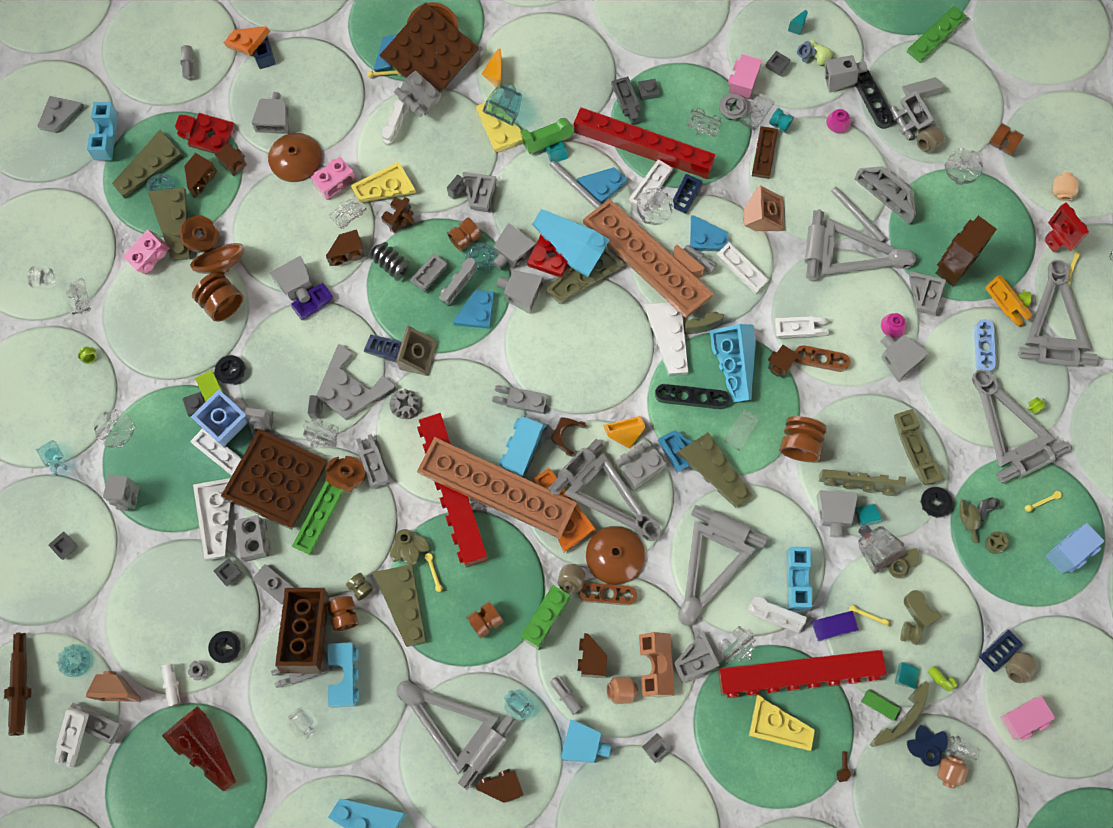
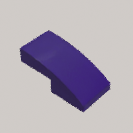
M324 283L307 291L311 297L309 301L301 303L298 299L291 303V307L301 320L309 317L333 299V295Z
M853 611L811 621L817 641L859 631Z

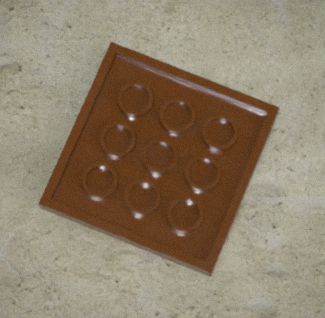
M424 3L379 56L405 79L416 70L441 93L475 55L479 47L427 3Z
M258 429L221 497L292 530L327 466L328 460Z

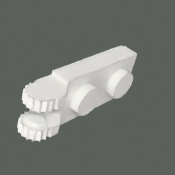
M399 99L394 102L392 116L388 117L387 126L383 127L381 135L385 145H391L395 141L409 107Z
M813 316L776 318V338L828 335V328H814V325L827 324L828 320L825 317L813 318Z
M754 596L751 604L748 606V612L754 614V616L796 633H800L807 618L797 612L781 608L779 605L767 603L765 598Z
M72 707L66 710L56 745L55 763L61 764L66 752H68L66 766L72 768L75 765L87 724L88 713Z

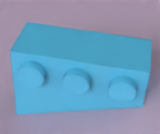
M528 416L518 418L513 428L516 430L514 436H510L506 445L508 451L506 455L503 454L499 463L501 468L525 478L533 461L535 450L541 443L540 438L543 430H547L548 424Z
M339 799L328 818L344 828H399L407 814Z

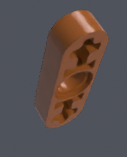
M805 345L799 346L795 351L798 354L796 362L801 365L843 372L850 364L848 355L841 352ZM802 351L805 352L806 355L804 359L801 358L800 355ZM814 353L813 359L811 361V354ZM817 355H825L827 361L825 363L818 362ZM842 359L843 365L839 366V362L836 361Z
M585 583L579 591V596L584 602L629 606L636 601L637 592L631 586ZM590 588L591 592H597L596 588H600V599H595L596 594H590V597L587 598L582 591ZM605 589H611L614 596L612 599L607 600L603 598L602 592ZM616 590H620L619 594H626V591H630V595H633V597L626 601L625 597L619 596L618 601L616 600Z

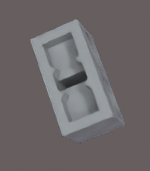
M108 475L103 498L110 505L115 506L117 510L127 511L128 508L135 509L140 486L128 477Z
M258 515L235 520L241 559L247 562L269 557L270 543L268 538H265V532L267 531L265 520H262ZM251 525H256V529L248 533V528ZM259 543L258 550L252 552L251 547Z

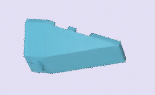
M543 209L540 210L532 223L537 231L547 241L552 243L559 255H563L568 261L569 266L586 277L589 276L610 240L593 229Z
M737 324L710 330L712 351L714 355H717L720 362L718 366L720 371L724 372L726 377L725 383L733 402L751 400L756 345L754 325Z

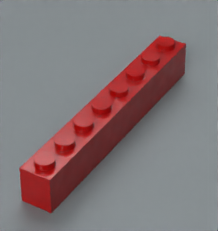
M580 107L574 120V133L653 161L659 159L670 167L707 180L714 165L716 155L714 153Z
M441 413L419 419L420 426L417 429L420 438L424 437L426 442L422 444L425 454L434 437L451 444ZM434 481L437 491L441 490L443 497H440L442 508H447L449 514L445 517L448 526H452L454 533L451 534L454 545L458 544L460 551L457 552L460 564L464 563L467 568L488 561L468 496Z
M882 650L720 668L718 670L721 696L726 695L727 698L739 697V693L755 696L759 695V691L767 690L768 694L780 692L779 689L787 688L788 691L800 690V686H808V689L820 688V684L828 683V687L839 686L842 681H848V684L861 683L860 679H868L869 682L880 681L881 677L887 675Z

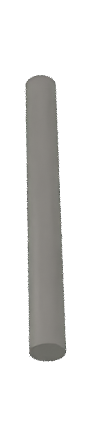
M555 160L550 163V167L595 209L602 205Z
M837 187L832 189L831 192L877 240L883 242L886 239Z

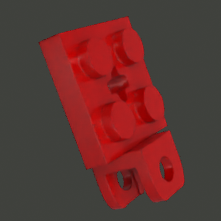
M198 113L197 119L188 115H179L175 124V128L178 130L177 135L182 139L189 140L188 147L214 154L228 143L234 127V123L203 113ZM213 131L216 135L208 137L207 133Z
M1067 202L1060 205L1048 221L1053 230L1046 235L1045 242L1052 252L1058 251L1064 245L1069 251H1072L1078 247L1089 233L1085 223L1081 222L1075 210Z
M540 234L527 265L530 268L562 278L568 266V261L562 254L559 255L552 243ZM553 252L556 255L548 258V253Z

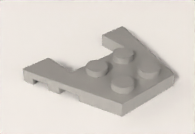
M338 344L316 396L338 415L348 420L367 408V405L383 398L382 396L388 392L394 391L396 385L382 376L371 390H368L342 370L353 357V354L341 344Z

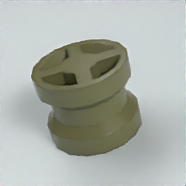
M995 531L986 538L985 547L990 553L999 554L1008 546L1009 541L1004 533Z
M905 621L901 630L900 640L904 642L911 641L912 644L918 645L922 635V626H914L910 622Z

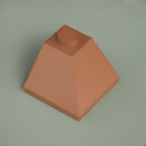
M761 185L758 186L744 208V226L754 231H784L783 197Z
M104 671L103 674H96L86 692L87 698L97 701L140 702L141 699L122 676L116 675V671Z

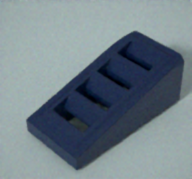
M268 35L263 40L265 42H262L254 51L259 69L276 64Z
M685 174L670 207L687 214L703 182L691 175ZM687 183L694 185L695 188L687 186ZM683 190H689L692 192V194L690 195L686 192H683ZM683 195V196L689 198V200L686 201V200L680 198V196ZM677 201L686 204L685 208L676 204Z
M370 334L364 352L397 363L396 360L402 342ZM373 341H376L374 349H370ZM382 343V348L378 351L379 345ZM389 345L388 351H387V352H384L385 349H386V346ZM393 347H395L396 350L394 354H391Z
M1006 629L979 658L995 672L1024 644L1009 629ZM1006 637L1014 644L1012 647L1004 641ZM1000 643L1008 650L1006 653L998 646ZM994 649L1002 655L1001 658L993 652ZM988 654L997 661L995 665L986 657Z

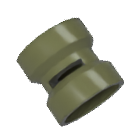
M362 573L356 574L346 583L348 589L353 590L354 596L358 601L367 597L374 589L370 583L365 581Z

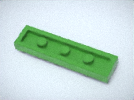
M953 6L908 48L907 53L920 63L966 20L967 15Z
M327 481L324 483L292 544L293 548L311 556L344 492L342 489L332 486Z

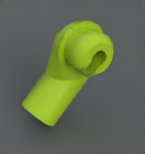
M936 666L931 667L927 671L932 679L946 691H953V688L957 687L956 680L953 677L946 679Z

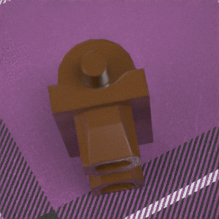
M394 197L390 206L396 211L394 214L386 211L381 217L382 222L388 225L393 233L396 232L399 226L405 227L406 224L412 225L414 223V219L411 217L414 212L410 210V200L406 197L403 200Z

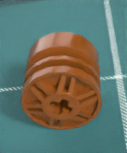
M213 272L205 276L198 282L192 292L194 301L215 322L224 321L232 316L240 308L244 298L242 293L234 285H231V282L222 272Z
M788 417L785 423L786 427L784 428V433L787 436L782 438L779 449L780 453L798 461H819L823 448L820 443L825 439L826 425L808 417Z

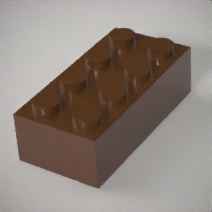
M979 215L974 221L970 219L963 227L961 233H958L951 241L952 243L937 264L939 268L935 274L945 279L947 283L954 287L979 257L997 228Z
M285 588L275 666L280 673L321 674L328 614L327 603L329 602V595L325 588Z

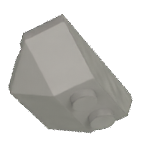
M883 166L860 168L857 171L854 180L909 225L913 222L916 216L915 194L909 184L901 181L894 172L889 171Z

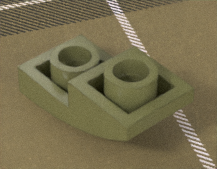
M709 312L704 315L703 321H700V319L686 321L685 334L702 333L720 326L723 322L724 314Z

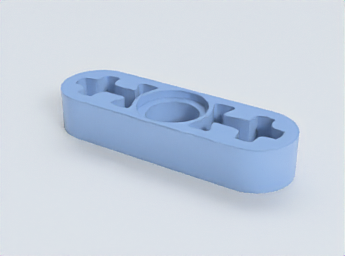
M983 319L974 328L976 369H985L991 372L996 365L994 325L991 321ZM982 325L984 326L985 329H988V330L985 332V337H982V336L984 335V330H983V329H980V328L982 327ZM980 343H987L990 349L988 351L982 350ZM985 356H987L986 364H990L987 368H985V365L982 364L985 360Z

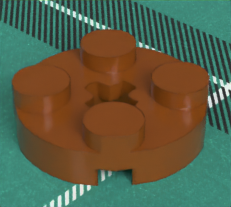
M200 215L193 216L185 220L180 228L181 243L191 251L205 253L216 244L218 230L215 229L213 222L209 218ZM200 230L204 237L198 238L194 232Z
M345 456V458L341 459L335 457L327 464L326 481L345 492H352L365 479L363 463L355 457Z

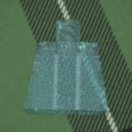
M499 84L487 98L482 112L513 126L520 111L522 95L516 92V88L513 85L504 86Z

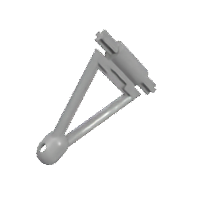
M821 209L813 211L812 225L808 227L805 262L807 263L806 278L810 281L817 280L819 264H822L821 275L887 266L909 269L915 264L916 255L913 251L894 248L827 218L825 228L823 226L824 212ZM835 231L887 254L888 257L832 264Z
M1053 260L1048 266V281L1025 343L1027 346H1036L1037 348L1019 347L1018 356L1019 358L1036 359L1037 363L1066 366H1078V364L1097 365L1099 358L1097 354L1080 352L1090 351L1091 349L1067 282L1069 267L1062 260ZM1055 287L1060 289L1076 339L1039 336Z
M980 369L973 374L972 381L981 396L999 468L1008 463L1011 464L1010 467L996 473L998 481L1004 483L1014 477L1022 478L1054 462L1055 457L1070 450L1069 444L1065 443L1064 440L1051 447L1047 446V444L1055 441L1056 438L998 387V383L991 372ZM994 395L1039 437L1006 453L991 396Z
M595 439L587 448H582L560 470L558 478L548 487L551 490L550 493L557 496L566 486H571L564 495L634 529L647 541H654L661 534L658 522L644 513L605 453L603 452L598 459L595 458L596 454L604 447L602 440ZM603 468L636 519L580 491Z
M695 505L691 515L709 524L706 526L694 521L685 599L678 613L679 621L685 626H691L697 621L702 608L756 550L744 544V541L763 549L768 539L751 531V527L716 510L714 513L698 505ZM702 536L739 554L703 594L697 598L695 597Z
M402 681L396 689L398 697L412 708L457 775L461 773L466 764L470 765L458 782L466 790L470 788L479 774H484L507 742L505 738L517 722L507 714L494 731L492 728L500 718L497 715L426 692L410 681ZM424 702L483 722L459 757L423 708L422 704Z

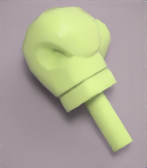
M813 39L810 41L813 48L816 49L814 57L817 59L818 65H825V60L832 59L833 52L831 49L824 47L822 44L817 45Z

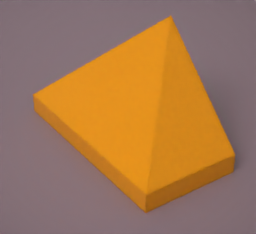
M497 49L481 73L497 89H502L501 49Z
M641 416L605 424L604 429L609 438L630 449L645 429V424Z

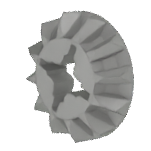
M728 94L720 100L719 110L726 119L730 118L735 121L746 114L747 102L738 94ZM736 103V109L730 111V107Z
M407 389L397 390L391 396L389 402L390 410L396 417L408 419L418 412L420 400L413 391ZM406 399H408L407 402L410 405V407L403 406V408H401V403L399 402V400L405 401Z

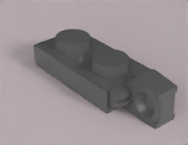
M629 77L611 81L622 113L625 117L629 116L632 125L639 123L637 113L640 112V104Z

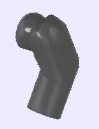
M990 497L979 502L977 509L982 522L985 520L987 512L1000 507L999 499Z

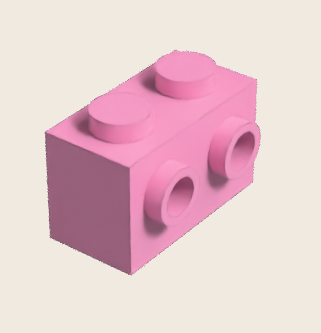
M741 54L740 59L735 61L733 67L735 73L730 75L728 85H730L729 93L738 94L750 99L760 70L761 59Z
M341 157L330 161L326 167L317 170L311 176L314 186L326 200L356 180L353 171Z
M147 229L123 257L136 271L146 275L154 269L155 264L160 259L166 256L170 247L158 234Z
M1042 696L1033 698L1000 717L1012 738H1021L1022 741L1033 736L1032 731L1038 728L1041 731L1051 726L1050 721L1055 719Z

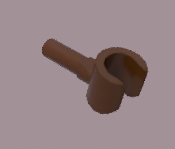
M842 751L843 770H837L839 782L848 781L851 776L847 765L846 751Z

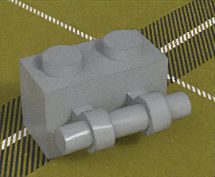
M416 70L403 81L401 88L398 87L394 91L401 102H405L410 107V110L413 113H417L420 117L423 114L426 116L433 110L442 95Z
M917 90L900 100L903 109L899 111L896 106L890 109L894 122L897 121L901 128L900 132L902 135H905L907 140L914 137L911 132L914 128L919 134L929 126H936L934 118ZM905 115H908L911 120L908 124L903 118Z
M647 440L641 444H636L633 450L627 454H622L620 459L615 462L618 468L623 465L627 467L623 470L622 477L633 491L664 471L666 467V462L655 448L648 453L645 452L650 447ZM637 455L641 457L636 462H631V460L635 458Z

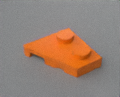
M267 26L233 30L223 43L227 48L251 56L270 33V30Z

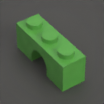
M552 585L521 634V639L539 650L548 636L554 621L561 615L568 604L570 595Z

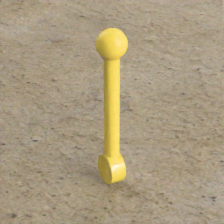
M368 71L367 76L369 78L378 75H402L399 74L397 71Z
M1076 252L1073 256V261L1069 270V278L1067 280L1068 285L1071 284L1070 278L1073 273L1076 261L1080 255V253Z
M1055 491L1048 498L1033 505H1026L1025 511L1032 512L1034 508L1050 500L1061 498L1062 494L1059 491Z
M427 553L425 559L429 563L436 584L435 590L441 592L443 586L439 583L432 562L433 556Z
M855 605L849 607V610L853 611V613L857 612L885 626L890 624L888 620L857 609Z

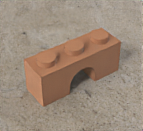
M659 632L640 634V655L647 656L652 664L651 673L641 676L643 697L660 698L674 696L671 635Z

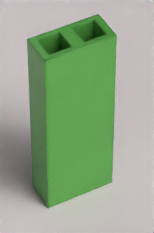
M869 690L866 691L861 700L863 704L892 721L895 720L900 710L897 706Z

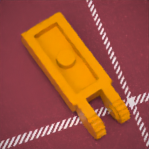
M998 275L985 287L1005 315L1009 316L1015 325L1021 326L1024 324L1023 318L1015 312L1016 310L1025 319L1029 320L1032 317L1031 311L1023 305L1024 303L1001 275Z

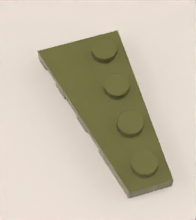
M159 130L112 184L125 199L183 156L165 134Z
M182 187L148 191L165 243L170 247L168 252L171 260L191 259V250L182 245L180 228L185 220L188 219L186 189Z
M605 247L588 277L569 267L565 270L562 278L558 277L546 289V293L560 304L624 267V263Z
M709 433L704 434L676 453L680 458L685 459L693 470L696 469L704 477L703 479L711 483L717 489V492L735 508L753 497Z
M823 469L819 474V482H824L826 486L842 485L845 489L860 488L868 493L878 491L882 492L883 495L893 496L905 486L906 477L899 476L898 480L889 479V475L871 478L868 473H856L854 476H850L848 471Z
M405 565L373 572L405 646L410 647L426 643L413 566Z

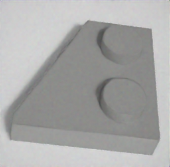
M49 96L38 123V128L57 133L63 128L64 124L73 118L71 115L78 109L80 111L83 109V104L77 101Z
M463 172L470 208L488 212L497 183L496 176Z
M910 271L909 280L916 311L935 316L946 280Z
M703 631L698 634L694 642L686 648L683 655L674 663L682 684L720 668Z

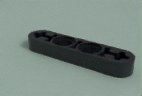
M867 69L866 72L859 73L861 76L858 77L855 86L877 127L886 129L891 125L893 116ZM864 88H872L873 93H866ZM878 102L881 107L874 108L871 103Z
M661 384L655 390L656 400L667 404L724 409L728 406L730 400L728 393L723 390ZM662 390H666L667 394L665 397H661L660 393ZM672 390H675L674 399H671L672 395H670ZM680 391H684L688 394V398L680 400L677 394ZM699 393H703L706 395L707 400L699 402L696 396ZM710 394L713 395L712 403H709L711 397ZM719 396H722V399L726 401H723V403L720 404L719 400L715 399H718Z

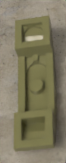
M913 409L895 414L894 419L901 442L921 482L925 486L943 480L944 478L937 462H933L919 431L920 424Z
M925 681L916 688L908 698L914 703L912 708L892 731L887 727L882 729L869 744L871 747L894 740L914 723L925 704L929 683Z

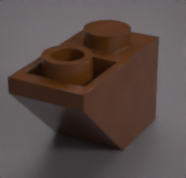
M196 152L184 166L187 189L192 197L196 198L201 194L207 183L215 177L217 172L212 162Z
M357 229L338 235L326 254L330 266H339L350 260L357 261L365 256Z
M584 633V639L580 638L579 651H583V657L578 659L577 671H581V677L606 678L607 655L588 633Z
M510 769L499 772V777L491 779V776L479 780L480 784L476 785L478 791L503 803L524 796L516 771L511 772Z

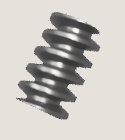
M387 242L374 246L369 252V258L373 259L374 263L383 268L391 277H394L395 281L401 280L407 272L409 261H403L404 257L402 255L398 256V251L393 252L392 246L387 248Z

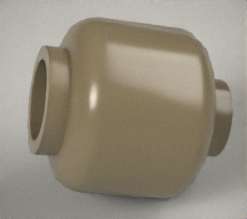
M929 126L917 135L919 149L927 153L933 152L944 142V134L937 126Z
M576 564L563 566L558 578L559 588L570 594L579 592L584 584V570Z
M1017 652L1012 655L1005 668L1008 677L1012 681L1026 683L1031 680L1037 670V663L1029 653Z

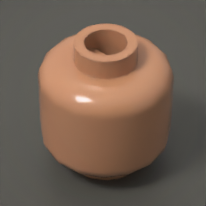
M614 677L607 684V697L614 704L632 703L635 696L638 695V686L631 677Z
M952 755L941 759L937 776L943 781L942 785L955 789V786L964 785L968 772V767L964 764L965 760Z

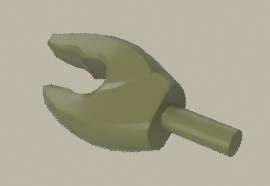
M961 500V521L965 525L966 530H971L973 543H977L976 529L980 528V513L975 505L970 504L968 506L966 500Z

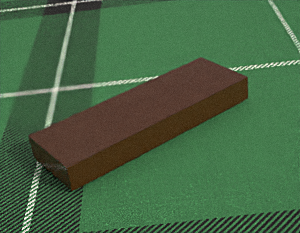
M760 126L751 176L765 179L770 178L778 129Z

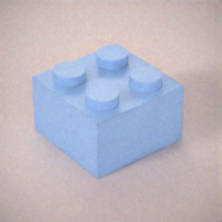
M220 390L214 393L191 416L222 447L248 423L245 413Z
M1085 523L1072 531L1048 552L1045 557L1061 574L1066 571L1071 573L1087 562L1086 559L1101 550L1099 545L1104 540L1088 523Z

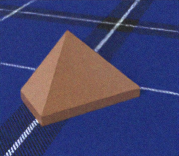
M676 244L673 257L695 277H701L705 267Z

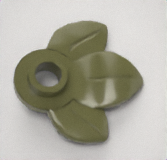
M403 529L395 536V543L390 549V556L393 562L402 558L407 564L415 566L419 552H427L430 549L424 537L414 535L410 530ZM407 536L408 540L402 541L401 538Z
M895 539L892 542L894 544L892 547L894 548L893 552L892 549H888V551L879 550L878 555L880 551L893 555L901 549L906 555L887 566L893 577L903 578L908 574L909 568L917 564L919 551L917 548L906 551L903 544L898 539ZM884 555L879 556L880 563L887 559V557H883ZM895 566H900L902 571L897 572Z

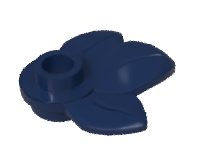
M920 725L917 728L915 740L907 741L909 752L913 756L920 758L922 763L929 767H934L940 763L941 753L948 746V738L945 731L933 735L924 725ZM928 752L933 754L932 760L927 758Z

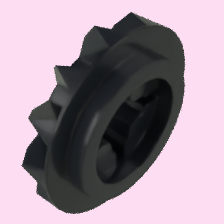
M227 355L217 362L215 375L223 384L232 385V383L239 382L244 377L246 368L242 359L234 355ZM230 364L232 365L233 369H236L235 371H232L231 376L226 371L229 370Z
M941 487L928 488L923 492L920 500L922 510L928 516L935 518L947 515L953 505L951 495ZM935 496L937 501L942 503L937 506V509L935 504L930 502L935 499Z
M230 631L218 632L209 642V654L218 663H231L232 660L238 658V654L241 651V641L236 634ZM227 641V645L232 647V649L226 650L223 653V650L217 646L225 645Z

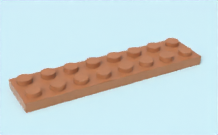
M611 199L607 200L583 219V224L588 228L610 239L607 246L685 318H688L713 297V292Z
M434 437L417 470V473L558 539L561 538L577 502L558 494L556 496L551 494L549 489Z

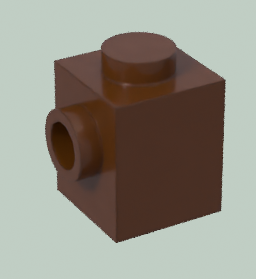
M229 143L215 154L218 162L233 176L241 172L247 165L242 151L238 148L235 150Z
M782 345L777 352L773 351L768 358V361H770L768 369H770L773 375L784 378L796 362L798 354Z

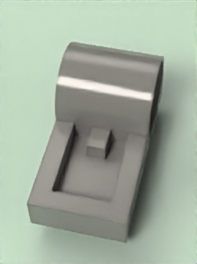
M246 407L245 416L251 428L256 432L258 429L271 432L274 419L273 411Z

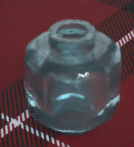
M517 689L515 691L511 690L506 694L504 709L516 720H526L531 716L534 711V700L525 691Z

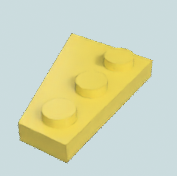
M493 100L476 105L477 113L495 153L523 143L520 132L522 130Z
M399 162L351 185L359 203L416 193Z
M757 695L749 736L811 751L815 730Z

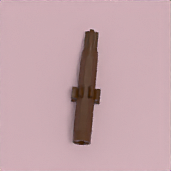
M20 632L13 634L10 686L8 689H4V699L9 701V736L24 735L26 700L31 698L32 689L27 686L26 633Z

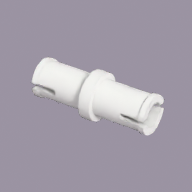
M174 664L163 665L160 667L164 681L162 687L166 691L168 707L180 705L179 681H176Z

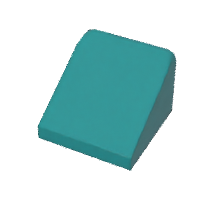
M804 10L790 21L789 32L801 34L807 18V10Z
M562 141L545 148L551 162L554 160L560 162L568 158L566 147Z
M875 504L855 508L860 527L880 523L882 520Z
M903 662L899 663L895 684L915 689L919 669Z

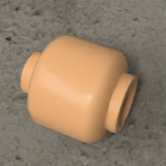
M1063 172L1060 176L1055 177L1053 181V195L1058 200H1072V197H1075L1078 193V178L1070 172Z

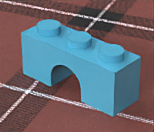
M93 102L91 118L95 124V134H89L87 151L94 160H112L118 112L111 102Z
M790 547L787 550L789 611H809L812 608V587H809V569L811 568L810 547Z
M353 643L328 644V665L331 667H342L344 670V678L339 684L328 685V706L331 708L355 707L356 701L360 699L359 689H356V681L359 680V669L356 668V660H359V650L355 648Z

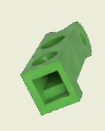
M560 118L556 123L530 133L527 129L520 132L524 147L529 154H532L571 137L574 133V128L567 118Z

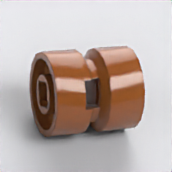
M1001 123L989 144L996 148L1002 147V151L1011 156L1024 135L1016 130L1012 132L1011 127Z
M469 217L459 223V228L454 227L447 232L450 241L460 252L470 245L469 242H475L482 236L477 225Z
M352 596L340 597L327 603L329 614L333 616L331 622L334 631H344L359 625L357 613L353 612L355 605Z
M490 601L480 607V612L474 611L466 617L480 639L490 633V628L496 629L504 623Z

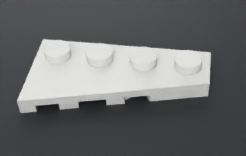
M670 303L644 304L645 313H647L668 375H688L682 314Z
M230 478L193 485L205 561L225 558L231 502L223 499L221 494Z

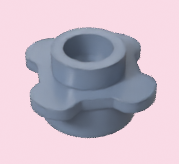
M805 41L797 50V55L805 63L809 61L812 55L816 54V49L811 46L810 41Z

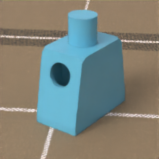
M570 719L561 760L594 763L596 754L609 757L611 745L599 742L600 732Z

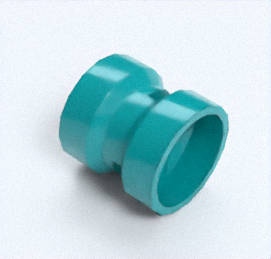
M777 108L769 124L772 126L778 125L779 129L785 133L794 117L790 114H784L783 110Z

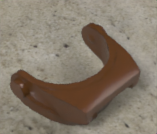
M561 417L551 440L567 456L571 457L574 455V452L565 446L562 440L563 431L568 425H576L581 428H586L587 425L583 421L578 422L570 418Z

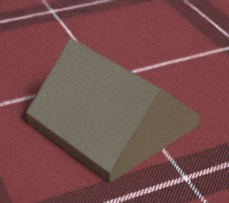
M407 326L396 360L399 369L427 376L438 341L411 326Z

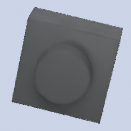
M775 51L766 62L765 67L780 76L790 64L791 59Z
M656 79L638 82L641 101L659 98Z
M457 174L447 186L448 196L452 199H455L457 195H461L464 191L463 177Z
M201 392L183 398L187 415L191 417L205 403Z
M310 395L308 415L311 419L319 420V413L322 414L323 402L320 401L318 396Z
M64 531L48 545L62 560L78 548L77 544Z
M230 558L213 570L225 586H229L243 574Z
M658 733L642 746L654 763L670 750Z

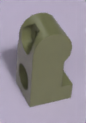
M913 590L904 597L905 607L917 625L922 626V630L942 618L938 610L934 613L930 610L922 592Z

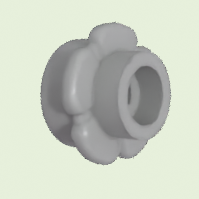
M193 661L189 665L188 675L194 680H201L208 673V668L204 661Z

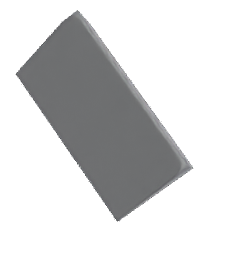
M934 77L905 85L902 88L906 96L917 90L921 99L941 94L945 87L942 82Z

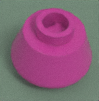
M837 109L828 115L826 124L831 131L843 133L849 129L851 119L847 111Z
M888 314L881 321L883 333L885 335L889 334L892 338L900 337L906 331L907 324L901 314Z

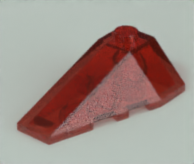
M198 706L162 735L179 756L184 754L189 758V764L193 767H200L204 771V776L223 792L236 782L211 721Z

